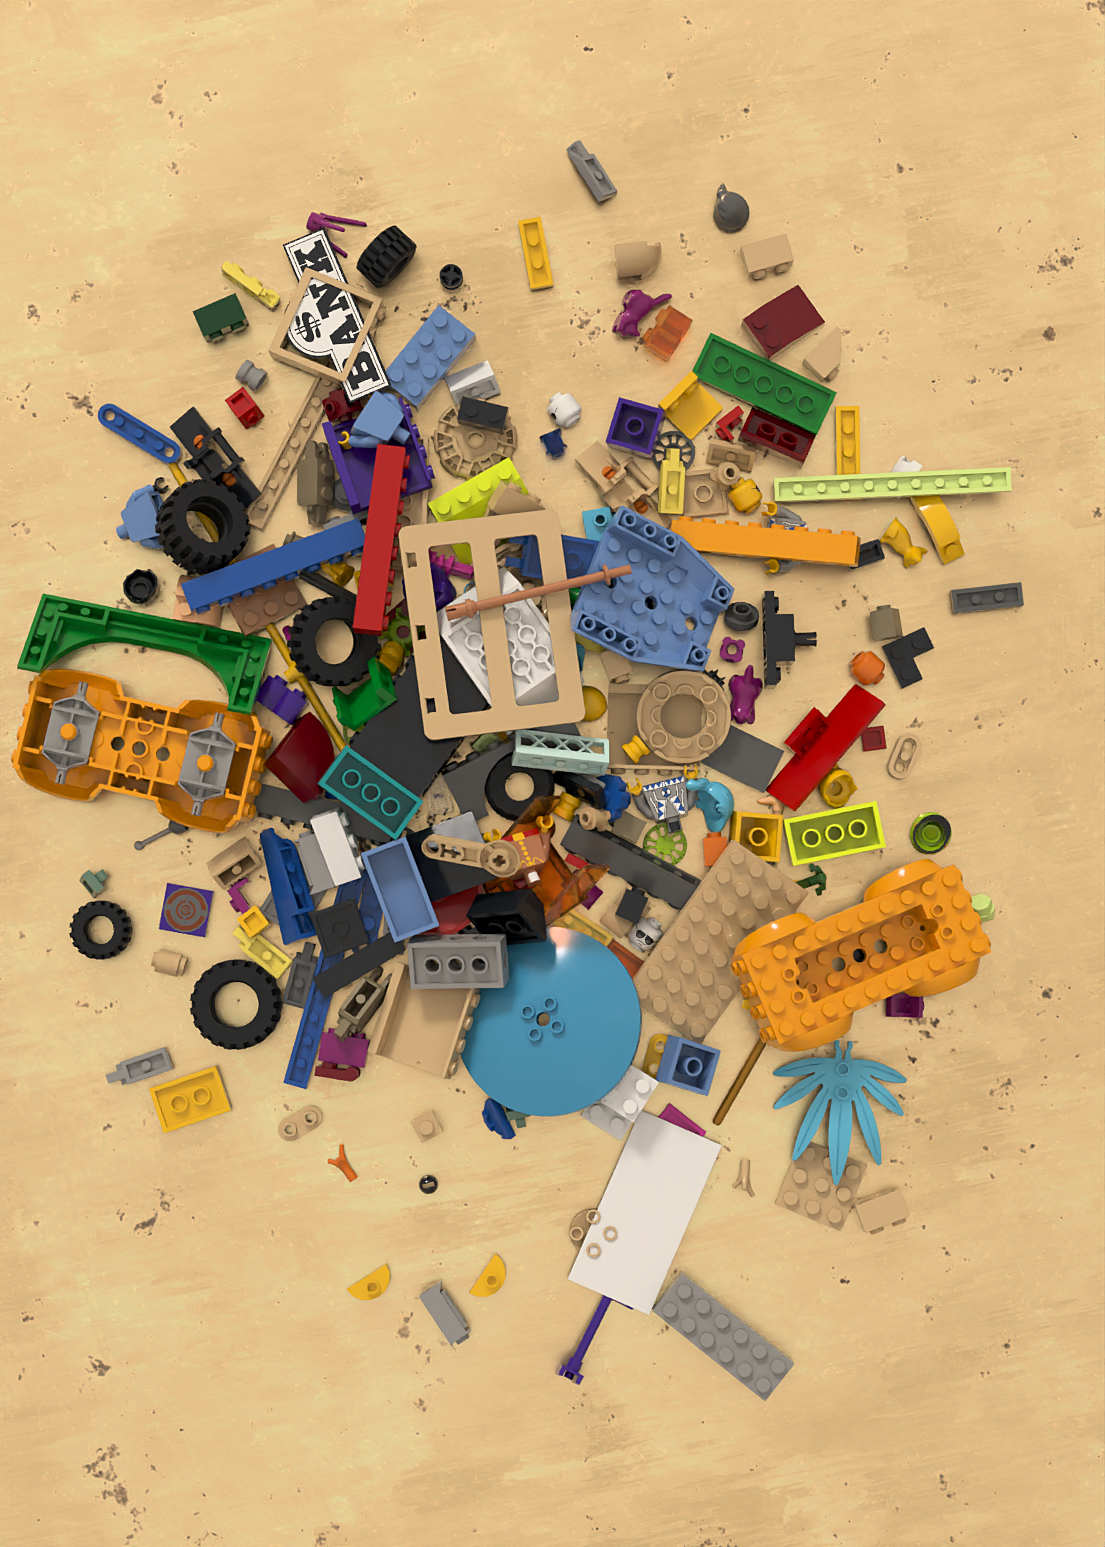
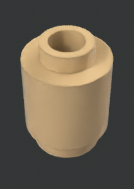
M160 949L159 953L154 952L151 966H154V971L175 977L177 975L183 976L187 958L182 957L180 953Z

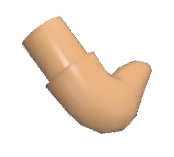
M772 795L757 800L758 803L763 805H773V814L783 815L784 804Z

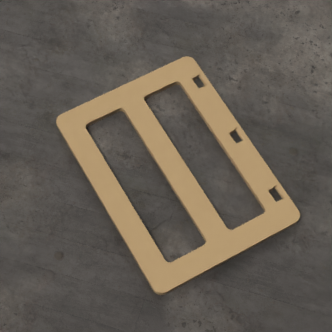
M548 509L405 526L399 531L398 537L424 734L428 739L441 740L577 723L584 718L585 707L575 634L571 631V605L568 589L545 595L559 696L557 702L518 706L516 704L503 605L479 611L491 709L451 714L448 704L428 553L429 548L463 543L470 545L477 601L501 596L494 546L495 540L535 536L538 542L543 585L567 580L559 517L555 511ZM415 553L417 566L409 568L407 554ZM416 626H425L426 639L418 641ZM426 699H434L436 712L428 713Z

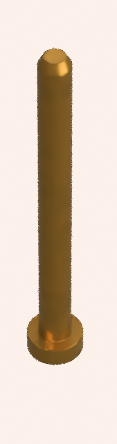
M760 1037L713 1118V1123L717 1126L724 1120L767 1044L763 1043Z

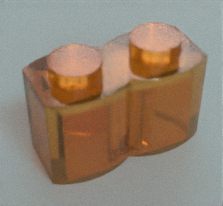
M670 305L666 310L663 308L660 310L655 318L657 324L653 329L649 327L642 338L645 341L643 347L666 362L688 332L693 321Z

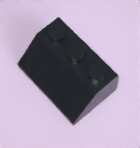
M532 889L477 894L466 914L480 934H506L507 945L545 942L547 939L544 904Z

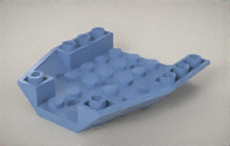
M621 505L604 530L586 575L602 571V565L606 564L608 570L630 564L632 574L612 578L614 583L612 589L607 588L604 581L583 585L571 612V631L632 662L703 672L711 650L706 647L718 615L728 608L735 589L682 536ZM646 598H650L654 602L653 610L646 607ZM687 618L693 621V630H689L686 627L685 620Z

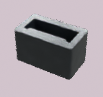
M879 539L860 545L858 567L847 566L849 572L882 562L885 559Z

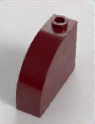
M309 711L297 719L264 763L303 803L310 799L316 800L324 792L317 783L334 761V750L329 734L322 723Z

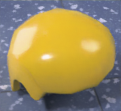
M583 685L585 716L582 721L593 722L600 719L606 712L607 700L598 688Z

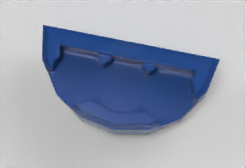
M491 1097L488 1098L482 1111L485 1124L491 1132L495 1131L501 1135L502 1139H512L516 1135L502 1105Z

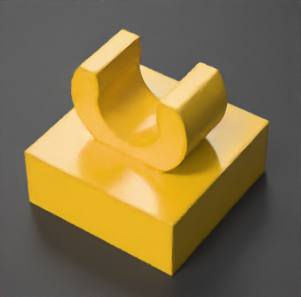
M257 905L237 918L251 939L271 925Z

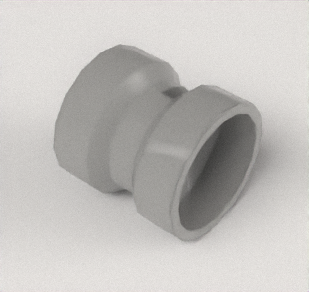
M247 359L239 368L235 379L241 383H248V387L255 392L263 384L268 373L262 368H256L254 363Z

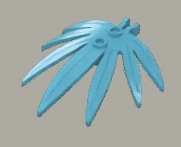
M835 1040L834 1050L836 1054L834 1058L803 1059L785 1065L773 1072V1075L778 1077H797L815 1073L789 1089L774 1105L773 1108L775 1110L800 1100L819 1084L823 1085L800 1127L792 1155L793 1161L800 1157L811 1142L823 1119L828 1101L831 1099L828 1145L834 1185H838L849 1152L852 1132V1100L855 1103L858 1121L866 1144L878 1166L881 1165V1145L876 1121L861 1087L864 1086L879 1103L899 1116L904 1115L903 1110L892 1094L880 1083L872 1079L870 1075L891 1083H906L907 1079L896 1070L884 1064L870 1060L852 1059L850 1051L853 1047V1041L847 1042L844 1059H842V1050L839 1047L840 1041Z

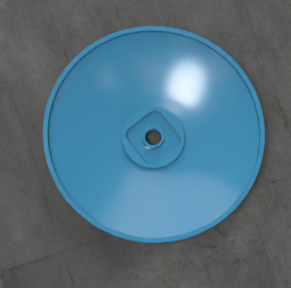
M546 927L547 939L545 942L507 945L509 981L504 988H478L480 989V1002L473 1010L471 1016L473 1017V1023L470 1030L466 1032L464 1038L466 1045L460 1055L467 1071L476 1084L496 1102L520 1113L540 1117H556L579 1112L592 1106L607 1096L620 1083L632 1065L638 1050L642 1030V1011L638 991L630 973L609 948L581 932L567 928ZM479 959L481 963L485 964L482 959ZM543 1013H547L550 1017V1021L546 1026H540L538 1023V1018Z

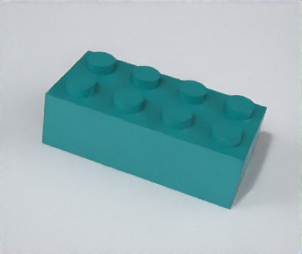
M347 745L343 747L317 783L394 840L398 838L424 802Z

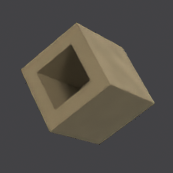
M882 605L877 607V611L870 612L874 640L882 641L903 637L899 609L891 608V605Z
M621 810V817L609 823V825L613 826L611 832L636 844L647 822Z

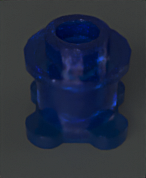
M560 428L539 437L547 450L546 456L557 458L565 454L564 450L568 446L562 440Z

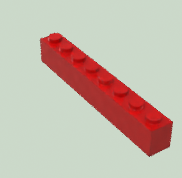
M377 444L353 622L354 633L383 636V629H388L389 615L385 614L386 606H391L392 592H388L389 583H394L395 569L391 568L392 561H397L398 546H395V538L398 537L401 530V523H398V515H403L404 501L401 500V493L406 492L407 478H404V470L409 469L410 455H407L406 447Z

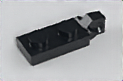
M556 771L553 774L554 783L564 787L566 793L597 809H602L606 805L604 789L598 783L589 781L573 772Z

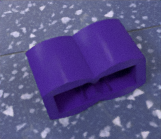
M269 675L262 684L256 701L293 726L309 704L305 701L307 696L297 688L291 691L286 687L288 682L280 676L276 675L273 678Z

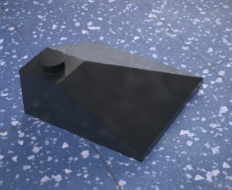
M472 811L405 836L430 902L498 878L484 868L427 857L422 851V843L432 834L484 843ZM433 841L428 842V846L432 851H439L437 843ZM456 847L452 848L457 855L460 853L456 850Z

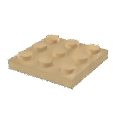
M810 1142L796 1161H791L775 1204L841 1231L867 1164L847 1157L838 1185H834L829 1149Z

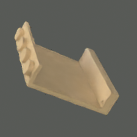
M609 683L607 728L609 765L607 769H611L612 774H625V770H635V774L647 775L649 770H656L658 775H672V771H682L681 775H684V766L686 765L687 772H693L695 770L694 764L697 765L698 772L701 771L700 761L675 763L657 756L641 738L637 726V706L643 691L649 684ZM687 693L676 694L669 698L662 706L660 714L661 723L665 730L672 736L679 738H688L701 731L702 701L696 696ZM634 735H637L650 751L648 755L640 757L637 764L628 757L621 747L623 744L631 742Z
M396 962L367 1052L439 1075L444 1079H451L458 1070L459 1064L457 1059L459 1053L463 1052L466 1045L464 1038L467 1030H470L473 1023V1017H471L473 1010L480 1002V989H411L409 965Z

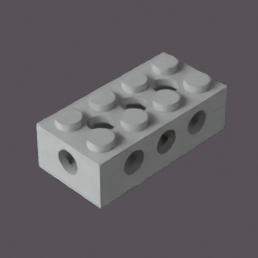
M506 934L415 935L407 943L411 989L504 988L509 981ZM478 958L482 959L485 964L481 963ZM432 959L436 960L438 964H435ZM455 959L460 960L462 964L457 963Z

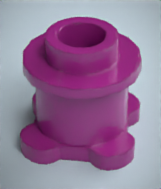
M725 637L720 648V657L730 663L740 662L743 658L745 642L741 639L737 641L732 640L730 637ZM728 648H735L736 653L729 654Z

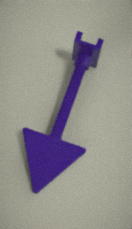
M602 1294V1299L574 1356L570 1357L566 1366L559 1365L555 1374L558 1376H563L564 1374V1377L570 1380L573 1379L572 1383L580 1385L584 1377L579 1373L583 1365L582 1360L611 1301H615L631 1310L634 1308Z

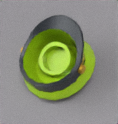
M928 812L918 816L910 829L912 845L924 854L941 852L947 847L952 836L948 820L935 812Z

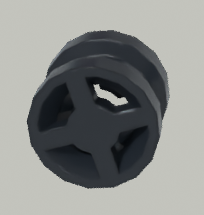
M445 265L440 271V282L446 290L455 291L462 286L463 274L457 265Z

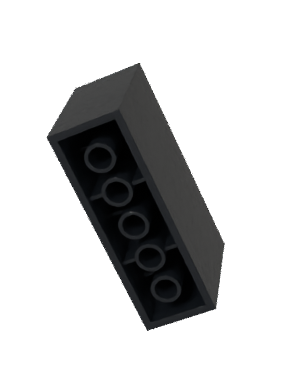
M440 638L450 713L461 714L485 711L489 704L449 647ZM411 655L404 665L405 672L402 676L397 674L393 680L397 700L364 724L363 730L360 733L356 731L349 743L352 750L422 799L467 736L441 740H430L425 736L414 655ZM426 699L428 713L436 712L434 699Z

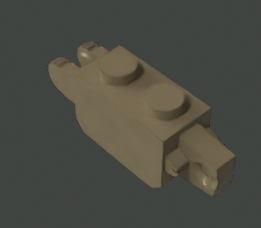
M310 440L306 445L305 459L300 460L297 464V503L302 507H307L309 524L323 525L326 520L327 508L334 507V460H329L328 444L323 442L317 444L318 442Z
M378 966L369 977L365 976L360 980L338 1011L339 1018L337 1023L339 1025L334 1031L337 1039L343 1042L351 1032L355 1034L363 1030L384 1001L392 977L391 973L379 985L376 982L382 976L383 968Z

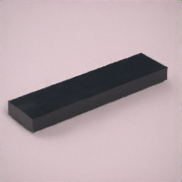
M391 932L313 977V980L323 997L326 998L406 949L401 941L395 943Z

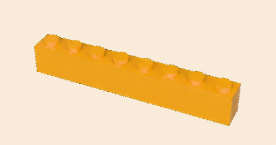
M680 516L679 520H672L671 531L682 536L698 553L858 567L861 538L855 536L853 531H841V534H831L832 530L819 528L817 532H808V528L795 526L794 530H785V526L772 524L771 528H762L760 523L749 522L748 526H740L739 522L725 520V524H717L716 520L703 518L702 522H694L692 517Z

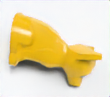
M896 517L880 539L881 544L888 543L896 552L904 556L903 565L907 568L910 565L921 563L923 554L928 552L923 547L912 545L908 530Z
M326 563L321 565L322 570L332 576V580L339 586L346 585L352 578L355 570L353 566L346 563L335 565Z

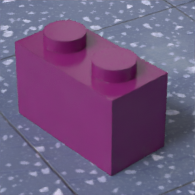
M329 1028L328 1032H322L318 1061L366 1067L367 1050L370 1044V1039L365 1038L366 1034L352 1033L351 1036L348 1035L342 1042L334 1035L336 1029Z

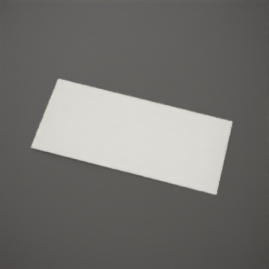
M641 1110L597 1211L600 1213V1220L595 1224H591L568 1279L649 1315L721 1145ZM597 1213L595 1214L593 1221H596L598 1219ZM613 1226L616 1229L617 1236L614 1240H606L604 1238L603 1231L606 1227ZM607 1229L605 1234L608 1238H612L615 1232L613 1229ZM592 1243L599 1245L600 1254L597 1257H590L586 1251L588 1245ZM591 1246L589 1248V1253L591 1255H596L598 1253V1248L596 1246Z

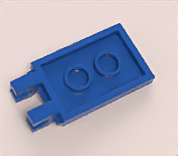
M533 535L509 538L510 543L522 544L524 546L522 558L506 556L505 566L520 568L519 573H522V576L542 579L537 538ZM561 535L567 579L586 575L599 541Z

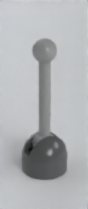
M170 820L167 829L142 842L136 841L134 848L141 850L144 845L169 832L182 834L188 831V827Z

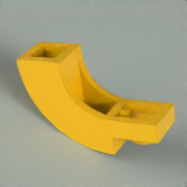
M911 496L910 499L914 509L927 527L941 562L946 564L964 555L965 553L959 540L961 538L940 496Z

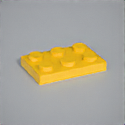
M217 1066L149 1088L163 1133L232 1110Z

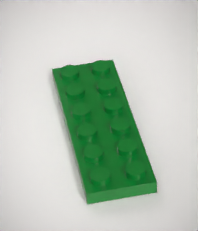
M710 333L692 370L698 377V380L814 435H817L837 392L713 333Z

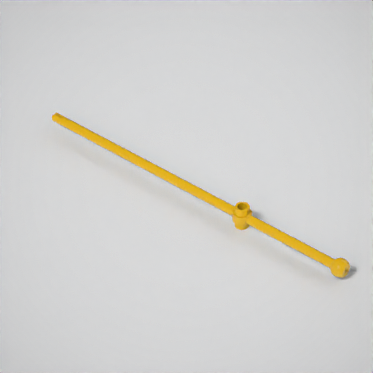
M176 463L169 464V469L180 487L183 483L188 482ZM195 511L212 541L218 542L219 534L211 519L205 514ZM233 559V560L228 564V566L231 565V564H233V563H235V562H236L235 559ZM272 623L266 626L267 632L289 667L288 670L284 671L290 684L295 681L299 683L339 751H341L347 744L309 681L304 677L303 673L298 672L295 668L297 664L295 661H291L289 656L291 652L275 625Z

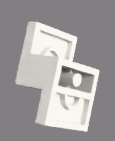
M631 1065L620 1083L599 1102L584 1109L581 1116L621 1141L659 1082Z

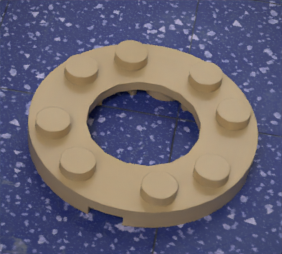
M686 669L666 672L655 678L645 688L639 699L637 726L641 738L657 756L675 763L700 761L721 746L729 732L731 711L727 696L714 679L702 672ZM687 693L694 695L702 701L706 708L707 719L705 726L692 737L679 738L672 736L661 723L660 714L662 706L669 698L676 694Z

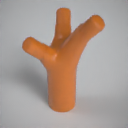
M340 1144L339 1157L336 1160L328 1159V1163L338 1167L349 1182H352L358 1176L347 1162L344 1145Z

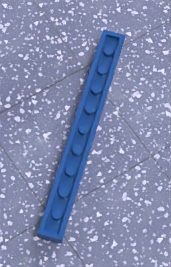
M364 869L365 873L361 878L339 885L333 905L355 898L357 906L359 905L368 872L367 869ZM321 948L313 977L342 961L345 952L325 958ZM313 979L283 1082L303 1089H307L333 997V994L324 998Z

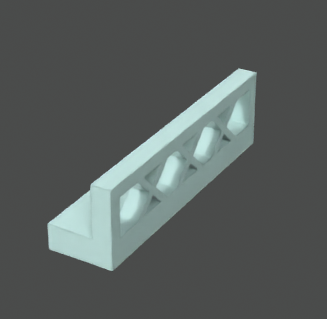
M522 729L515 731V749L512 755V766L605 775L609 765V739ZM521 737L529 738L534 744L531 746L521 745ZM547 740L553 741L557 747L554 749L548 748L543 743ZM574 743L581 749L571 751L566 745ZM590 747H603V754L594 753Z

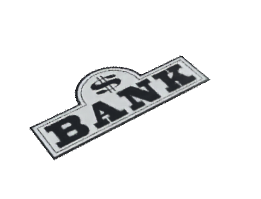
M325 228L283 244L298 283L307 267L348 284ZM311 278L286 337L290 344L305 356L312 358L330 357L335 370L342 373L362 329L364 319L352 293ZM369 331L346 382L340 381L349 403L373 394L375 391L392 386Z

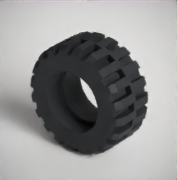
M196 479L193 483L188 481L183 483L181 487H177L163 502L156 515L158 523L155 525V532L160 534L157 540L160 546H164L163 552L166 556L170 555L174 559L172 562L177 566L179 564L183 565L184 570L191 572L195 569V572L198 574H204L206 571L211 573L226 567L246 546L248 542L247 536L250 534V526L246 525L249 522V516L244 513L246 508L243 503H239L236 499L238 496L234 492H228L226 486L222 484L218 486L215 481L211 480L204 483L203 479ZM187 511H197L208 516L218 530L219 541L207 542L197 537L187 523Z
M345 597L316 599L310 605H305L301 608L302 612L296 614L293 618L295 623L293 627H289L288 634H291V639L287 640V647H290L292 651L289 656L291 661H295L297 664L295 668L298 672L303 673L304 677L309 681H314L316 684L323 686H348L352 682L362 680L364 674L370 673L367 661L373 657L379 658L376 656L377 650H381L382 643H378V637L380 636L354 633L355 600H349ZM333 619L343 621L350 628L353 636V648L350 655L345 661L338 664H330L323 661L318 655L315 646L318 629L324 622Z
M235 959L217 963L201 975L202 977L199 981H196L194 992L190 997V1001H192L190 1013L194 1017L193 1023L200 1030V1034L205 1039L210 1040L211 1044L228 1050H241L255 1046L267 1039L280 1021L281 1008H283L280 987L278 988L273 975L271 976L267 970L255 962ZM232 982H241L250 986L256 993L259 1003L254 1019L240 1027L225 1024L219 1019L215 1011L217 993L223 986Z

